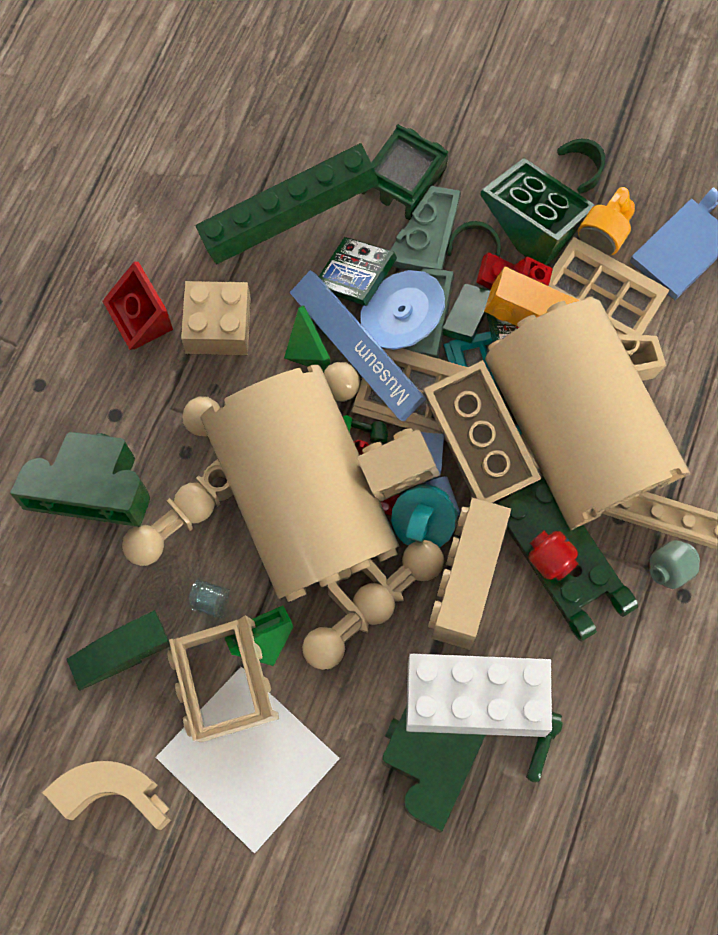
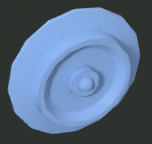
M407 270L393 274L382 281L368 305H363L361 325L381 348L397 350L413 346L427 337L439 323L445 308L444 291L438 280L424 271Z

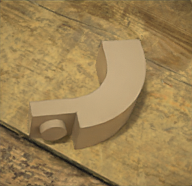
M97 761L77 766L61 775L42 792L58 811L69 820H74L89 804L100 797L120 795L129 799L156 829L162 830L171 821L165 814L169 810L168 806L156 794L151 798L148 796L158 785L144 773L123 763Z

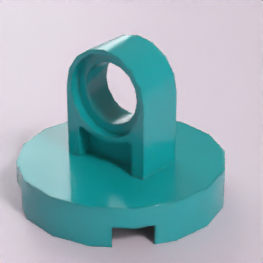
M421 484L408 489L398 497L392 508L391 522L395 534L404 544L409 546L415 541L423 542L428 540L440 548L449 541L457 527V509H454L453 503L449 499L450 496L445 491L433 485Z

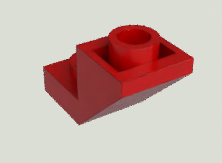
M488 252L482 258L476 283L491 290L498 275L504 267H507L549 286L553 268L528 256L513 264Z

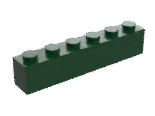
M359 143L195 226L207 252L217 265L379 185L375 169L362 143Z

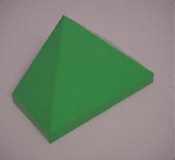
M301 306L297 311L284 359L307 367L319 365L324 372L330 365V357L305 306Z
M283 605L252 619L256 626L251 629L254 641L260 646L263 656L262 659H259L260 663L274 666L294 627ZM236 634L224 637L231 655L241 657Z

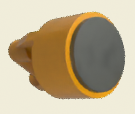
M625 187L617 189L607 206L595 205L590 209L578 228V236L581 241L608 256L618 252L631 231L629 221L635 212V205L630 199L628 189Z

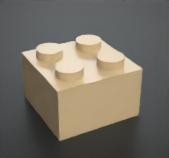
M185 281L181 339L186 354L248 355L251 302L248 282Z
M412 428L402 430L393 436V441L384 445L381 442L373 443L362 450L364 454L357 456L373 495L380 502L440 475L419 429L415 431Z

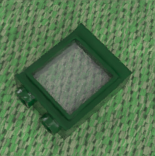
M397 124L394 132L371 162L379 185L373 188L380 191L381 203L389 206L395 199L404 204L405 218L410 220L413 216L412 213L429 188L436 184L447 168L449 151L445 150L439 143L430 142L419 136L415 130Z

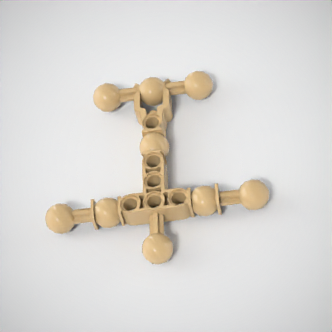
M347 362L333 363L323 372L335 401L345 402L350 400L359 391L361 385L360 375ZM196 397L190 400L185 406L182 415L183 424L186 429L196 436L207 437V432L200 417L211 406L217 405V408L220 409L219 404L209 397ZM218 459L207 467L202 478L200 476L196 477L197 483H188L180 487L175 494L174 501L170 498L166 501L171 510L153 525L135 526L128 530L122 542V551L127 560L140 566H148L156 562L163 552L164 540L183 524L191 531L193 529L192 523H200L207 520L213 512L214 506L218 507L220 505L219 501L226 500L233 495L228 481L224 486L218 488L211 485L212 481L218 477L226 478ZM428 540L423 542L415 541L410 544L403 553V566L387 580L381 570L369 559L371 566L362 569V571L374 583H369L359 588L354 595L353 602L339 587L340 581L350 578L352 571L348 568L339 572L340 580L328 584V594L347 615L332 628L319 627L308 633L302 645L303 656L307 663L321 670L331 669L338 665L344 656V643L359 630L368 633L369 624L377 625L387 621L394 612L395 601H404L402 592L415 580L429 581L437 577L444 565V556L438 545Z

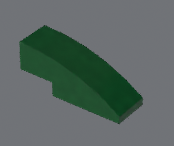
M154 610L104 635L66 660L78 690L81 691L142 663L141 659L170 647V642L159 615Z

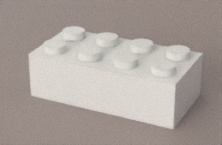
M409 654L406 731L546 737L552 731L551 659Z

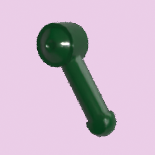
M552 712V731L546 737H538L526 774V778L531 782L540 781L551 741L562 730L561 714Z

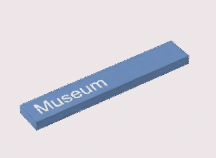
M310 270L290 291L295 300L301 306H305L309 316L399 420L405 421L426 400L425 396L316 273Z

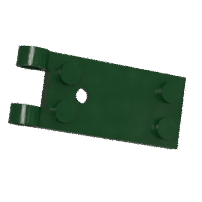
M544 477L497 503V505L511 508L506 529L579 641L582 642L597 632L592 619L581 608L602 595L606 594L614 609L622 617L638 609L635 596L627 586L623 585L585 526L582 525L570 530ZM544 530L548 535L554 531H561L578 550V556L575 560L578 562L577 567L580 568L581 575L573 577L569 573L559 581L556 578H544L528 559L529 553L533 549L529 543Z

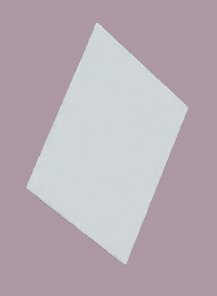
M242 667L201 708L200 712L204 728L255 712L246 673ZM269 692L268 696L272 710L278 712V720L205 742L193 741L192 736L189 737L185 728H183L156 756L183 785L254 853L340 759Z

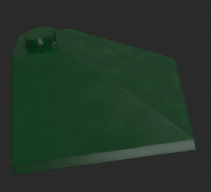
M525 158L521 159L483 188L480 193L517 251L525 257L528 256L544 265H547L558 255L577 232L590 209L595 206V204Z

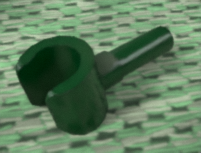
M352 419L351 427L369 432L370 442H381L382 445L387 443L388 431L383 422L369 424Z

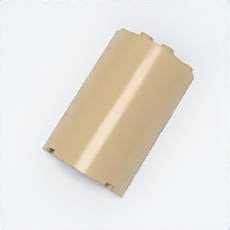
M593 296L570 304L560 301L547 309L548 313L537 318L535 315H531L522 319L517 324L518 329L488 346L489 352L485 358L570 530L599 518L602 512L657 486L662 488L690 475L688 467L601 302L594 299Z
M310 365L307 367L309 371L307 373H302L301 368H296L257 382L224 399V407L218 409L217 405L211 406L200 417L278 599L286 596L288 602L306 595L304 588L318 581L320 586L324 587L340 580L338 573L350 568L353 574L371 566L369 559L377 556L379 562L395 556L398 554L395 548L399 547L382 505L369 487L357 459L359 453L319 365Z

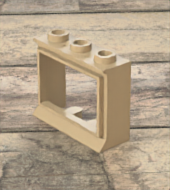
M246 615L229 623L169 640L171 650L167 652L171 668L176 670L179 683L175 684L176 694L180 703H184L187 716L183 717L184 728L189 737L192 736L193 741L205 742L279 719L278 712L272 710L268 696L271 686L268 678L263 676L259 659L263 658L260 646L255 643L251 630L256 627L255 622ZM236 634L255 712L204 728L185 649Z

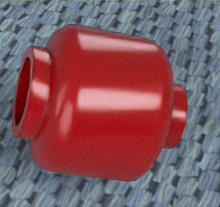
M544 530L529 543L533 549L530 551L528 559L546 579L556 578L559 581L578 565V562L575 560L578 556V550L561 531H554L548 535Z

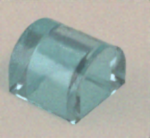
M197 579L189 594L190 606L193 610L222 618L229 600L230 589Z

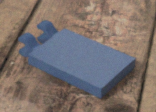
M714 187L699 204L690 199L631 256L629 261L648 278L670 289L668 295L674 300L718 259V220L710 214L718 205V191Z

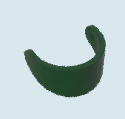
M583 138L572 140L557 149V153L560 156L572 152L584 154L592 159L597 167V174L577 188L579 194L588 192L598 184L605 165V153L600 144Z
M466 222L460 225L450 238L447 256H451L453 241L460 232L467 229L483 230L493 238L496 244L495 255L500 257L501 243L499 236L490 225L484 222Z

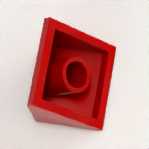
M134 261L102 301L130 350H135L173 330L167 309L140 263Z

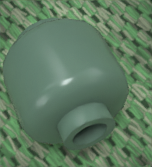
M678 540L670 541L651 555L649 563L650 574L656 583L666 588H680L698 574L700 565L699 554L689 543Z

